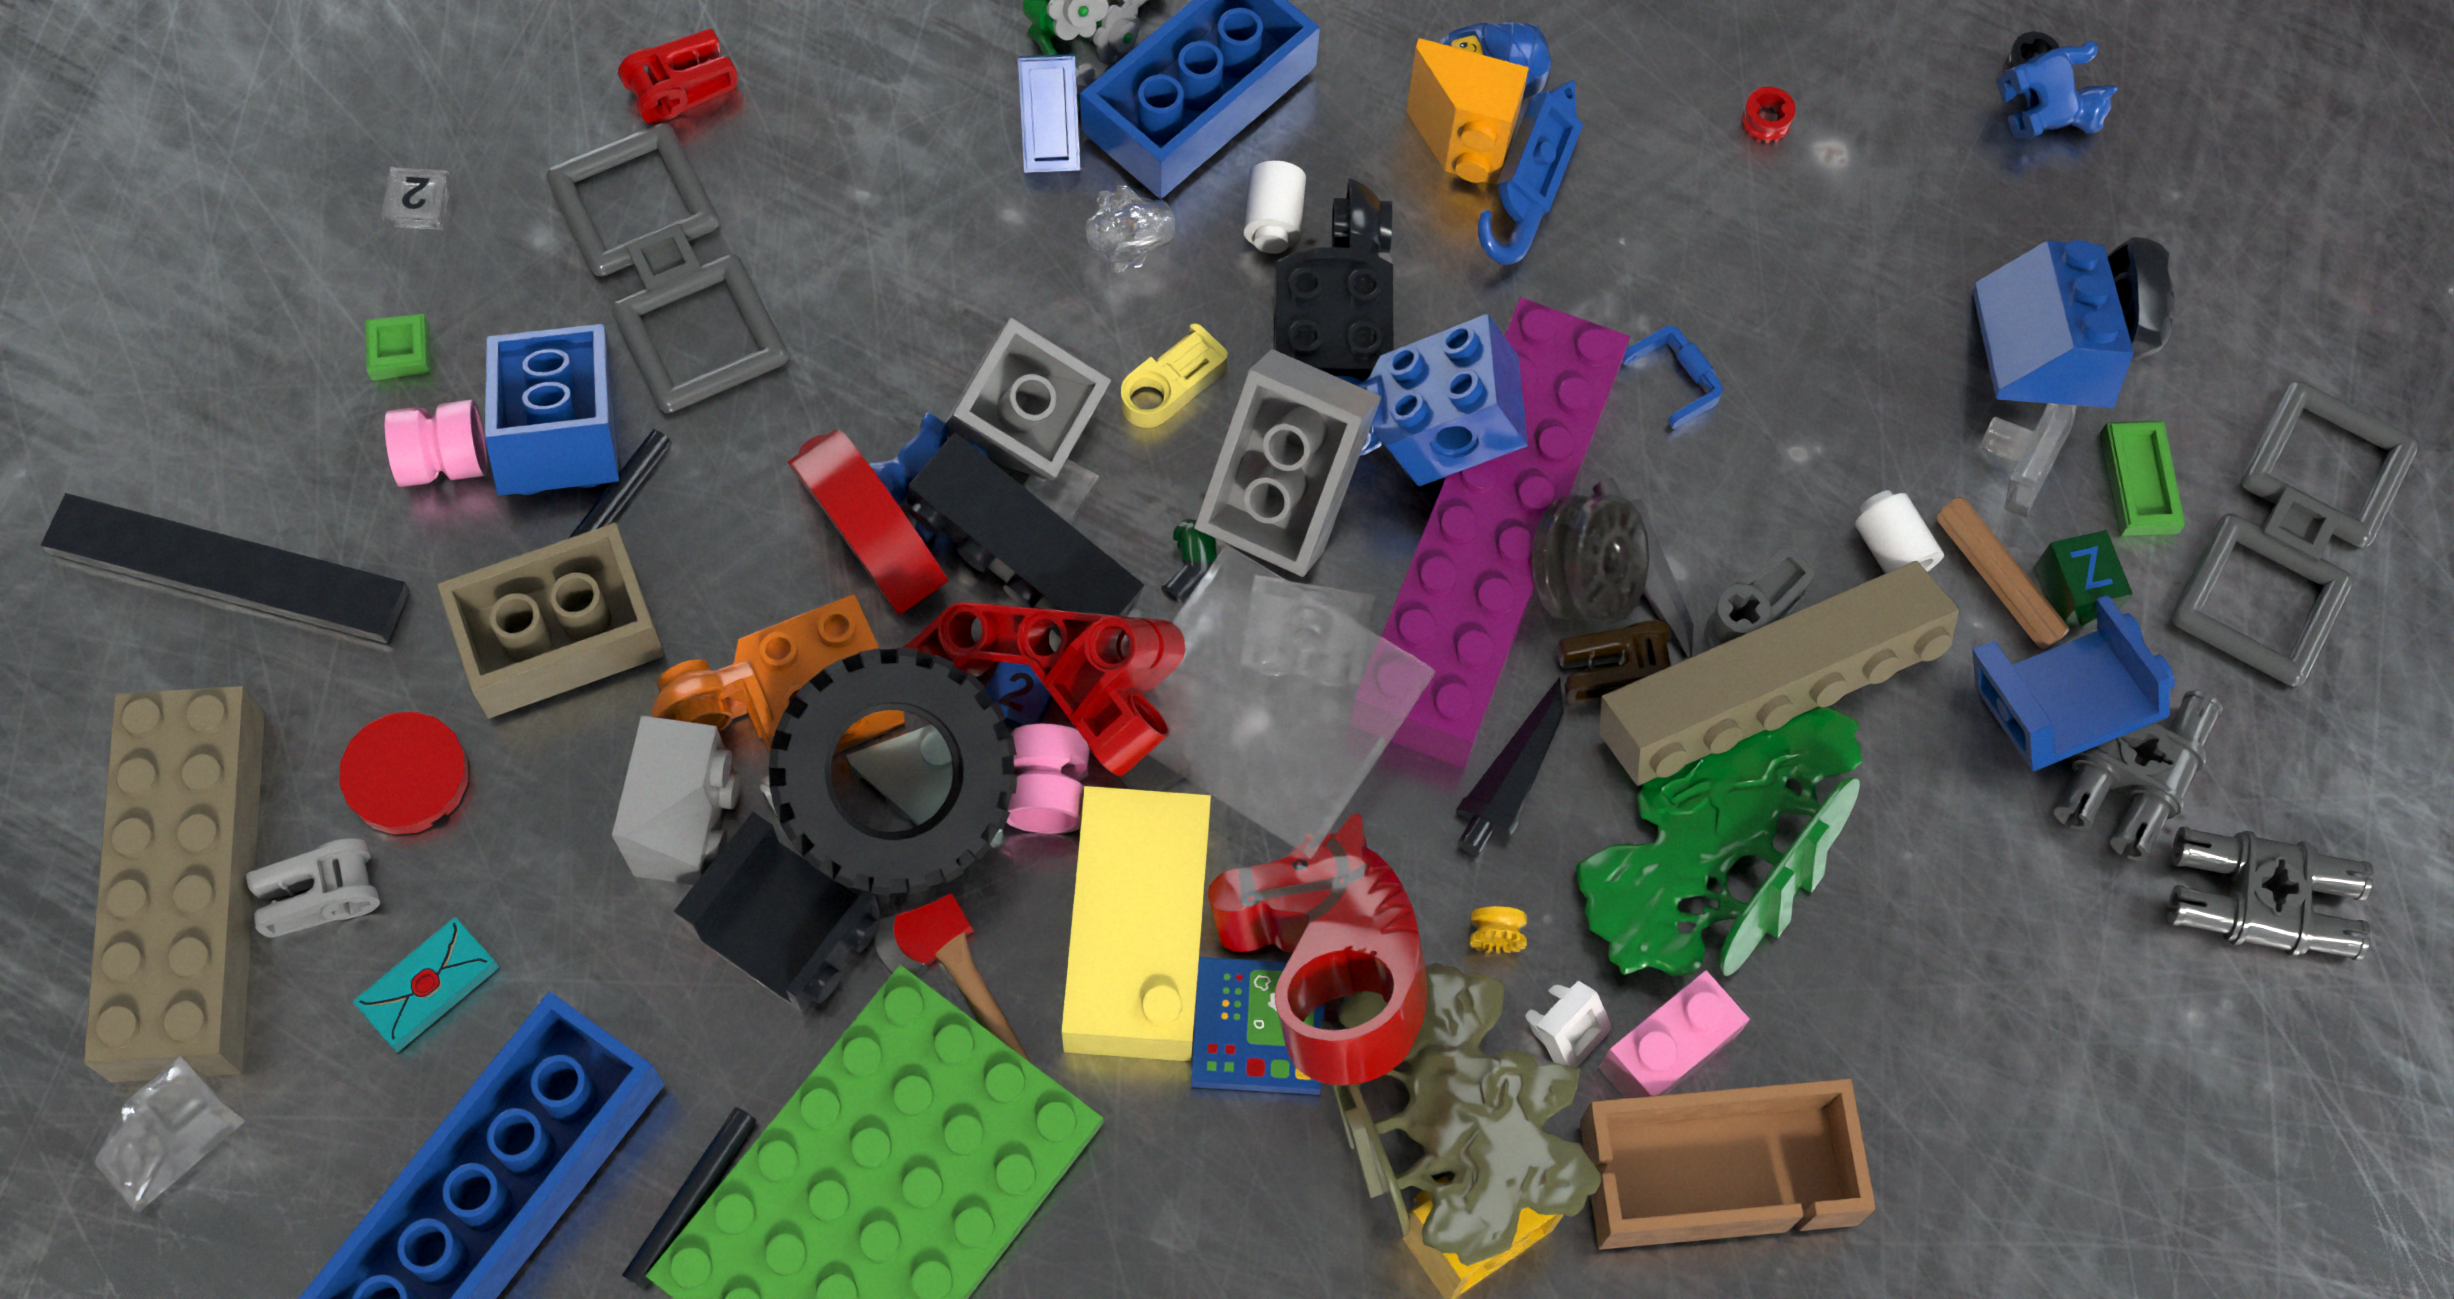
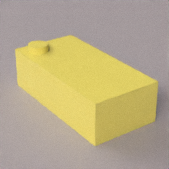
M1084 787L1061 1032L1065 1053L1191 1062L1211 795Z

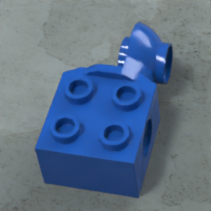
M1488 313L1381 355L1368 380L1361 382L1359 379L1350 376H1336L1382 397L1360 456L1368 454L1383 444L1402 470L1418 486L1528 446L1519 356Z

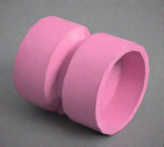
M474 400L438 404L433 416H430L424 408L415 407L386 412L384 427L387 454L398 487L429 484V482L437 478L439 471H443L450 480L486 476L488 459L485 433L479 409Z
M1031 724L1015 728L1010 733V736H1013L1017 753L1014 756V774H1018L1016 794L1012 793L1008 812L1011 813L1006 823L1012 827L1035 833L1058 834L1079 830L1081 828L1085 786L1078 781L1083 780L1088 775L1090 748L1077 729L1057 724Z

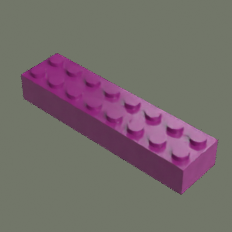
M1522 297L1519 298L1504 336L1519 356L1528 446L1446 476L1356 696L1351 720V727L1465 769L1616 382L1631 337Z

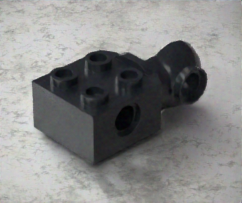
M1348 178L1346 198H1334L1332 247H1319L1303 252H1294L1276 261L1273 305V350L1335 377L1350 376L1363 382L1370 377L1379 357L1394 350L1393 264L1379 257V253H1390L1392 201H1380L1366 185Z

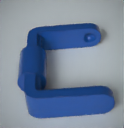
M1665 326L1628 347L1622 363L1625 366L1629 365L1662 345L1669 344L1676 353L1677 360L1694 382L1700 384L1707 393L1669 417L1667 422L1673 429H1676L1716 406L1723 392V386L1714 374L1715 369L1695 343H1690L1677 327Z

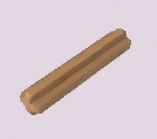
M1958 497L1943 506L1937 515V521L2039 648L2045 650L2061 641L2069 631L2068 625L1965 498Z

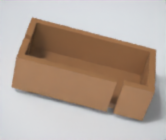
M1852 1078L1590 1102L1580 1119L1584 1152L1601 1174V1183L1596 1193L1591 1194L1599 1250L1785 1233L1797 1222L1799 1231L1858 1226L1876 1210Z

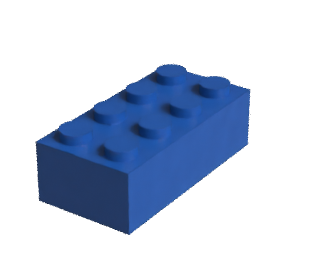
M1191 0L1080 93L1081 130L1159 199H1162L1316 67L1320 27L1288 0Z

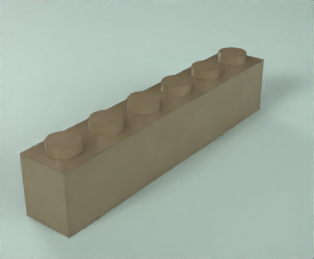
M1914 561L1601 697L1599 734L1637 786L1657 777H1669L1680 771L1688 763L1711 753H1724L1734 747L1738 741L1763 730H1776L1797 715L1818 706L1827 707L1836 703L1847 693L1870 683L1880 684L1885 682L1897 671L1922 660L1927 662L1937 659L1952 646L1959 608L1918 561Z

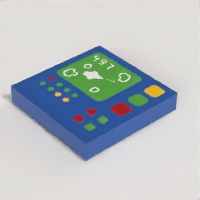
M1199 957L1191 1087L1320 1094L1321 1082L1304 1075L1291 1062L1280 1026L1274 996L1277 982L1288 962ZM1324 1004L1313 1010L1304 1023L1321 1029L1320 1020L1324 1019Z

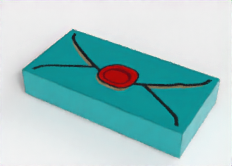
M454 917L352 1002L398 1053L500 967L462 923Z

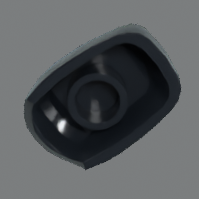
M2141 237L2130 238L2107 256L2134 351L2131 361H2138V359L2152 356L2165 346L2171 334L2173 318L2171 317L2174 315L2175 295L2168 271L2170 253L2160 243Z

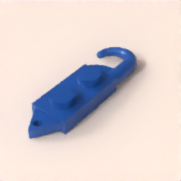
M1574 80L1562 83L1551 91L1532 95L1496 184L1500 187L1499 193L1506 211L1516 222L1507 245L1499 244L1492 233L1491 212L1488 209H1484L1480 213L1478 238L1481 247L1487 256L1498 264L1512 265L1523 259L1530 249L1542 216L1550 211L1583 127V124L1577 119Z

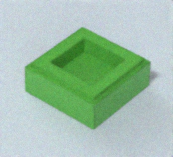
M424 313L365 320L366 368L372 381L431 374L429 323Z

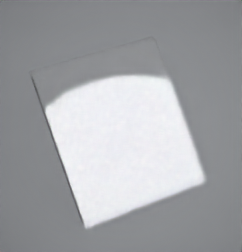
M1225 544L1172 621L1181 630L1185 638L1186 651L1182 662L1158 686L1144 695L1162 715L1170 730V735L1148 755L1312 859L1436 671L1426 663Z

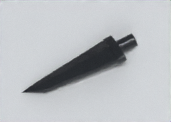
M1560 677L1538 703L1467 797L1462 799L1457 807V815L1469 821L1458 841V845L1467 853L1479 855L1492 832L1511 837L1515 831L1519 815L1564 714Z

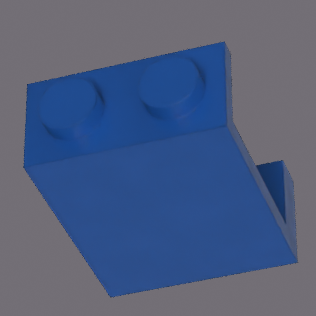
M2108 595L2096 599L2097 631L2013 665L1995 640L1972 649L1975 688L2032 772L2170 717V690L2175 687V679L2168 662L2160 654L2153 656L2144 644L2141 629L2135 618L2129 613L2123 615Z

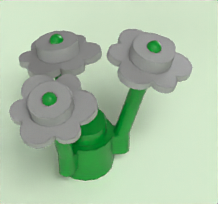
M1023 0L1022 9L1024 15L1032 22L1028 29V35L1039 44L1044 55L1058 54L1049 39L1050 36L1057 35L1063 40H1072L1078 34L1083 37H1090L1094 34L1093 41L1098 46L1096 52L1097 59L1102 63H1109L1115 56L1123 57L1130 50L1137 39L1141 27L1140 18L1135 16L1136 8L1129 2L1124 3L1121 7L1116 4L1109 7L1107 0ZM1083 64L1078 68L1075 65L1078 111L1081 110L1080 93L1098 79L1095 76L1093 66L1090 64Z

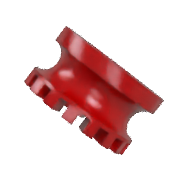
M1769 86L1754 90L1747 99L1741 118L1744 132H1748V137L1751 139L1753 137L1757 138L1756 142L1761 143V140H1765V144H1770L1771 140H1774V143H1776L1780 138L1783 139L1789 132L1795 116L1796 107L1794 100L1787 92L1780 88ZM1761 106L1762 109H1766V106H1769V110L1775 108V113H1779L1777 120L1768 121L1758 115Z

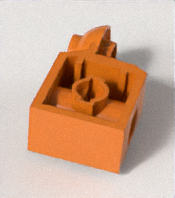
M852 594L739 638L734 663L712 671L706 660L696 659L685 661L669 668L657 679L656 685L660 693L653 703L651 717L717 726L720 732L732 722V719L748 713L758 738L763 739L770 755L776 728L784 711L799 690L824 668L836 661L862 651L877 649L879 646L855 594ZM884 710L874 712L859 719L842 735L833 755L904 727V711Z

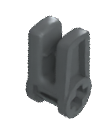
M1787 547L1725 589L1716 602L1714 612L1706 622L1705 636L1710 647L1715 648L1786 617L1803 599L1806 593L1805 589L1812 583L1816 575L1814 569L1803 557Z

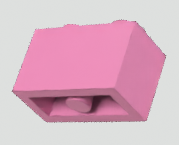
M1706 970L1611 1047L1599 1069L1625 1099L1669 1095L1732 1043L1749 1022L1750 1018Z

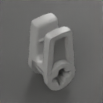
M355 838L330 841L310 852L248 872L246 874L248 888L261 900H270L284 895L292 896V898L280 902L273 900L271 905L259 908L254 912L255 928L258 932L266 937L273 938L334 920L359 917L378 908L380 905L377 888L369 884L365 864L371 858L368 843L362 839ZM311 888L306 893L293 897L295 892Z

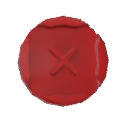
M416 711L390 713L368 723L350 740L340 761L339 786L350 809L371 828L393 835L419 833L432 827L433 824L431 822L438 820L444 813L448 816L459 805L468 785V758L456 734L438 718Z

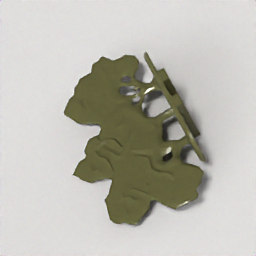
M1435 962L1426 966L1428 997L1423 1024L1411 1050L1403 1060L1411 1068L1408 1071L1391 1070L1386 1073V1075L1394 1076L1403 1081L1409 1091L1410 1102L1404 1111L1373 1121L1359 1089L1360 1084L1331 1085L1344 1133L1350 1148H1355L1362 1177L1370 1197L1384 1194L1397 1228L1404 1238L1410 1231V1222L1400 1189L1412 1185L1430 1192L1433 1207L1422 1228L1424 1245L1435 1248L1441 1253H1456L1460 1262L1469 1266L1494 1257L1511 1248L1517 1231L1519 1214L1524 1208L1529 1207L1538 1214L1577 1215L1585 1206L1587 1196L1596 1193L1601 1183V1174L1584 1152L1580 1143L1564 1141L1560 1137L1547 1133L1542 1129L1547 1118L1557 1114L1559 1110L1571 1106L1578 1088V1077L1581 1069L1558 1063L1542 1066L1537 1063L1534 1056L1512 1049L1493 1057L1484 1054L1479 1048V1044L1486 1032L1493 1028L1502 1014L1505 990L1503 981L1479 973L1464 974L1454 966H1444ZM1359 991L1354 995L1346 996L1337 1009L1339 1022L1348 1029L1360 1026L1379 1015L1388 1003L1384 1001L1383 995L1369 991ZM1320 1020L1321 1029L1334 1030L1329 1021ZM1399 1128L1406 1131L1410 1138L1424 1147L1425 1155L1406 1172L1394 1175L1379 1134ZM1449 1170L1456 1175L1453 1181L1447 1183H1437L1431 1177L1432 1175Z

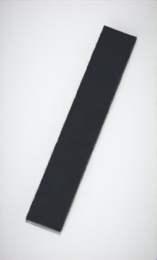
M65 493L41 543V547L50 555L388 644L410 592L404 581Z

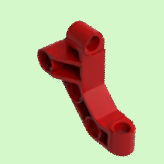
M973 602L955 603L946 608L918 636L902 647L918 649L917 651L943 657L954 662L953 665L966 674H972L974 677L981 676L996 661L1029 665L1085 739L1093 755L1104 767L1118 776H1123L1170 735L1166 721L1144 695L1158 686L1179 666L1186 651L1185 638L1181 630L1172 622L1163 619ZM978 617L982 633L979 641L975 644L971 628L973 622ZM1055 624L1058 625L1061 631V643L1056 652L1052 650L1049 644L1050 631Z

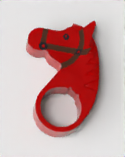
M1353 814L1334 835H1307L1305 843L1297 846L1282 859L1254 866L1230 869L1214 879L1209 885L1208 899L1219 941L1225 948L1238 952H1248L1274 944L1283 951L1293 953L1277 982L1274 997L1287 1054L1293 1065L1300 1072L1313 1080L1325 1084L1354 1085L1377 1079L1393 1070L1404 1060L1411 1050L1423 1024L1428 997L1426 966L1413 906L1393 869L1377 853L1368 848L1360 814ZM1356 991H1369L1381 994L1384 1001L1388 1003L1384 1010L1375 1018L1350 1029L1324 1030L1304 1023L1308 1015L1320 1005L1338 997L1354 995Z

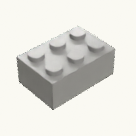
M1271 349L1249 369L1194 529L1304 577L1325 550L1382 397Z

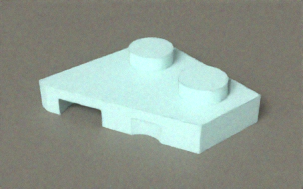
M933 725L846 755L851 772L859 779L864 778L886 798L887 803L905 819H911L917 826L927 821L939 810L949 793L953 775L951 754L944 738Z

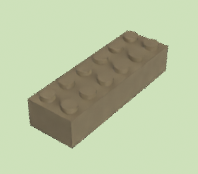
M243 686L116 693L114 697L84 1064L111 1083L243 1074L254 894L248 888L246 874L254 871L256 866L265 713Z

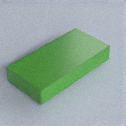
M2164 421L2107 422L2100 433L2120 536L2179 534L2185 527V521Z

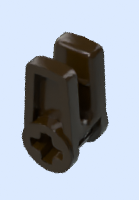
M1656 620L1643 621L1625 628L1561 639L1557 645V655L1562 668L1588 666L1592 669L1593 665L1620 664L1619 666L1591 671L1589 668H1585L1584 672L1569 675L1564 685L1567 703L1576 704L1601 701V697L1605 694L1671 667L1667 644L1672 639L1669 624Z

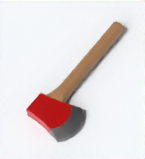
M952 893L917 909L878 919L880 920V926L875 934V946L879 959L891 973L901 964L919 978L938 959L954 978L979 1024L1032 1063L974 963L967 941V936L974 931Z

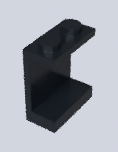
M754 812L751 813L673 911L684 932L802 1014L805 1013L814 1000L822 1003L832 993L842 974L838 968L853 949L857 952L864 950L874 938L880 926V920L877 919L880 911L875 894L863 890L858 896L820 870L815 869L804 858L780 843L774 826Z

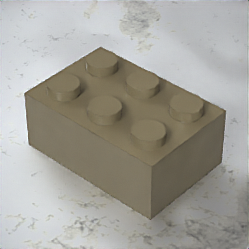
M616 522L437 584L471 691L488 719L665 656L631 558Z

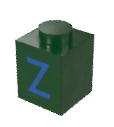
M2107 530L2051 542L2033 567L2045 598L2065 621L2068 628L2081 626L2083 631L2097 630L2096 599L2108 595L2117 608L2121 610L2133 594Z

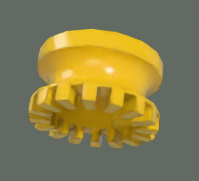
M1501 906L1482 907L1471 911L1470 923L1477 928V931L1470 935L1469 945L1472 948L1490 953L1492 947H1495V953L1500 954V948H1503L1505 953H1511V951L1519 952L1527 946V938L1524 934L1520 933V928L1527 924V914L1524 911Z

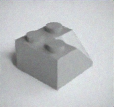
M641 715L612 831V837L633 876L695 885L727 845V832L721 830L725 810L734 809L737 804L740 791V773L734 772L731 750L725 749L717 726Z

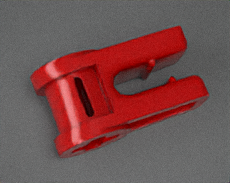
M707 29L653 48L637 50L621 62L617 73L624 87L633 91L638 99L636 108L642 119L649 124L667 122L686 110L735 89L738 84L736 67L729 57H721L720 42L713 29ZM644 66H648L647 73L644 69ZM658 99H659L660 103L662 104L661 106H657V105H658Z

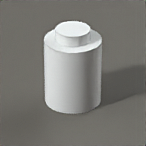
M1265 161L1255 165L1250 171L1244 236L1260 251L1281 253L1287 248L1296 245L1300 240L1306 175L1301 168L1284 161Z
M1890 490L1882 491L1870 497L1860 506L1859 510L1862 514L1856 520L1855 526L1884 574L1914 561H1918L1928 572L1944 557L1942 549L1906 493L1893 495Z

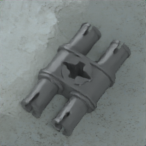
M2197 690L2188 691L2183 696L2182 704L2169 730L2153 723L2073 755L2071 762L2074 775L2060 802L2054 808L2053 813L2055 817L2065 824L2070 814H2073L2079 805L2080 809L2070 828L2088 831L2092 828L2094 818L2108 791L2111 790L2131 802L2116 834L2111 838L2110 844L2112 848L2119 854H2122L2127 843L2131 844L2136 835L2137 838L2127 858L2135 861L2148 860L2151 855V849L2166 819H2171L2181 813L2184 806L2182 798L2195 772L2203 769L2205 765L2206 753L2203 745L2216 719L2222 713V704L2215 697H2212L2206 709L2203 708L2198 715L2197 712L2207 693ZM2136 755L2143 759L2141 765L2134 761Z
M2185 826L2178 829L2172 849L2181 850V853L2174 852L2172 854L2173 864L2179 867L2187 866L2226 874L2227 879L2230 881L2229 896L2176 885L2168 902V907L2177 908L2176 912L2169 911L2167 913L2170 925H2183L2219 932L2232 945L2238 946L2243 942L2282 949L2289 956L2302 955L2307 950L2348 957L2356 961H2361L2365 957L2370 939L2361 938L2359 935L2371 933L2369 923L2364 920L2355 921L2315 913L2314 908L2311 906L2312 891L2353 898L2355 901H2365L2370 894L2373 879L2362 878L2363 874L2372 875L2374 873L2370 862H2359L2318 854L2317 849L2309 842L2301 841L2295 845L2258 838L2252 831L2247 830L2242 833H2236L2234 837L2192 830ZM2262 885H2267V889L2262 888ZM2273 898H2278V902H2274Z

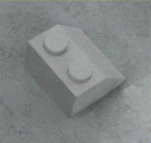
M1010 317L995 335L944 423L949 427V432L946 436L950 438L956 432L965 440H971L989 453V459L997 465L1054 480L1112 380Z

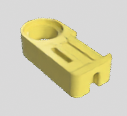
M1191 324L1189 326V334L1157 358L1156 361L1152 357L1148 358L1124 379L1121 386V409L1123 415L1130 423L1142 428H1153L1163 424L1225 374L1228 361L1227 350L1201 325ZM1141 387H1153L1162 393L1164 399L1159 406L1153 409H1141L1133 404L1130 397L1134 391Z

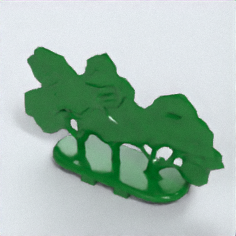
M1818 706L1791 718L1785 725L1776 730H1763L1738 741L1734 747L1724 753H1711L1686 764L1674 775L1665 778L1657 777L1641 784L1642 790L1637 795L1639 813L1641 818L1658 825V835L1655 841L1639 845L1629 843L1610 845L1581 860L1576 865L1579 889L1587 898L1585 914L1589 921V930L1610 942L1609 960L1619 966L1621 973L1626 975L1650 966L1662 970L1672 977L1693 974L1701 966L1704 958L1705 945L1701 939V929L1722 920H1735L1725 939L1719 957V967L1724 976L1731 975L1740 968L1766 933L1777 939L1791 921L1793 896L1800 887L1812 893L1824 877L1827 851L1841 832L1857 799L1860 788L1859 779L1850 777L1841 781L1821 805L1818 804L1815 786L1825 777L1853 771L1863 762L1860 752L1861 745L1854 737L1855 732L1859 728L1858 721L1829 706ZM1794 779L1800 782L1803 787L1800 796L1785 787L1786 780ZM1783 813L1811 816V819L1784 854L1774 849L1773 839L1776 836L1777 819ZM1756 855L1775 867L1748 903H1743L1731 897L1727 885V874L1733 864L1741 857ZM1709 877L1717 879L1721 885L1720 893L1707 889ZM1704 896L1718 902L1717 908L1707 904L1702 910L1705 914L1683 913L1677 909L1678 902L1686 897ZM1690 921L1697 925L1689 934L1681 933L1676 928L1678 922Z

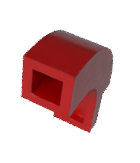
M835 429L827 435L822 434L811 438L801 446L798 455L787 461L799 481L832 521L880 593L898 615H901L949 582L897 502L842 430L838 432Z

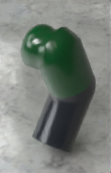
M1193 519L1182 520L1174 529L1173 540L1178 541L1177 546L1181 550L1183 564L1161 586L1164 595L1178 607H1183L1210 580L1218 567L1216 538L1194 529L1197 520Z

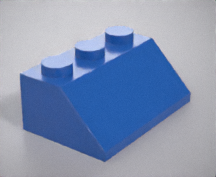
M2081 240L2071 242L2045 241L1975 282L1973 295L1996 399L2102 408L2115 407L2134 351L2104 245H2096Z

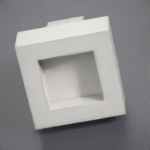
M1577 981L1571 988L1553 985L1548 992L1554 1006L1545 1016L1533 1009L1526 1013V1019L1532 1032L1546 1046L1553 1062L1575 1068L1613 1030L1597 992L1580 981Z

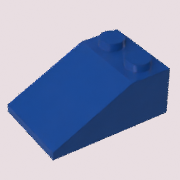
M605 324L486 337L485 441L498 496L517 493L531 495L542 490L576 486L591 488L602 483L619 481L618 445Z

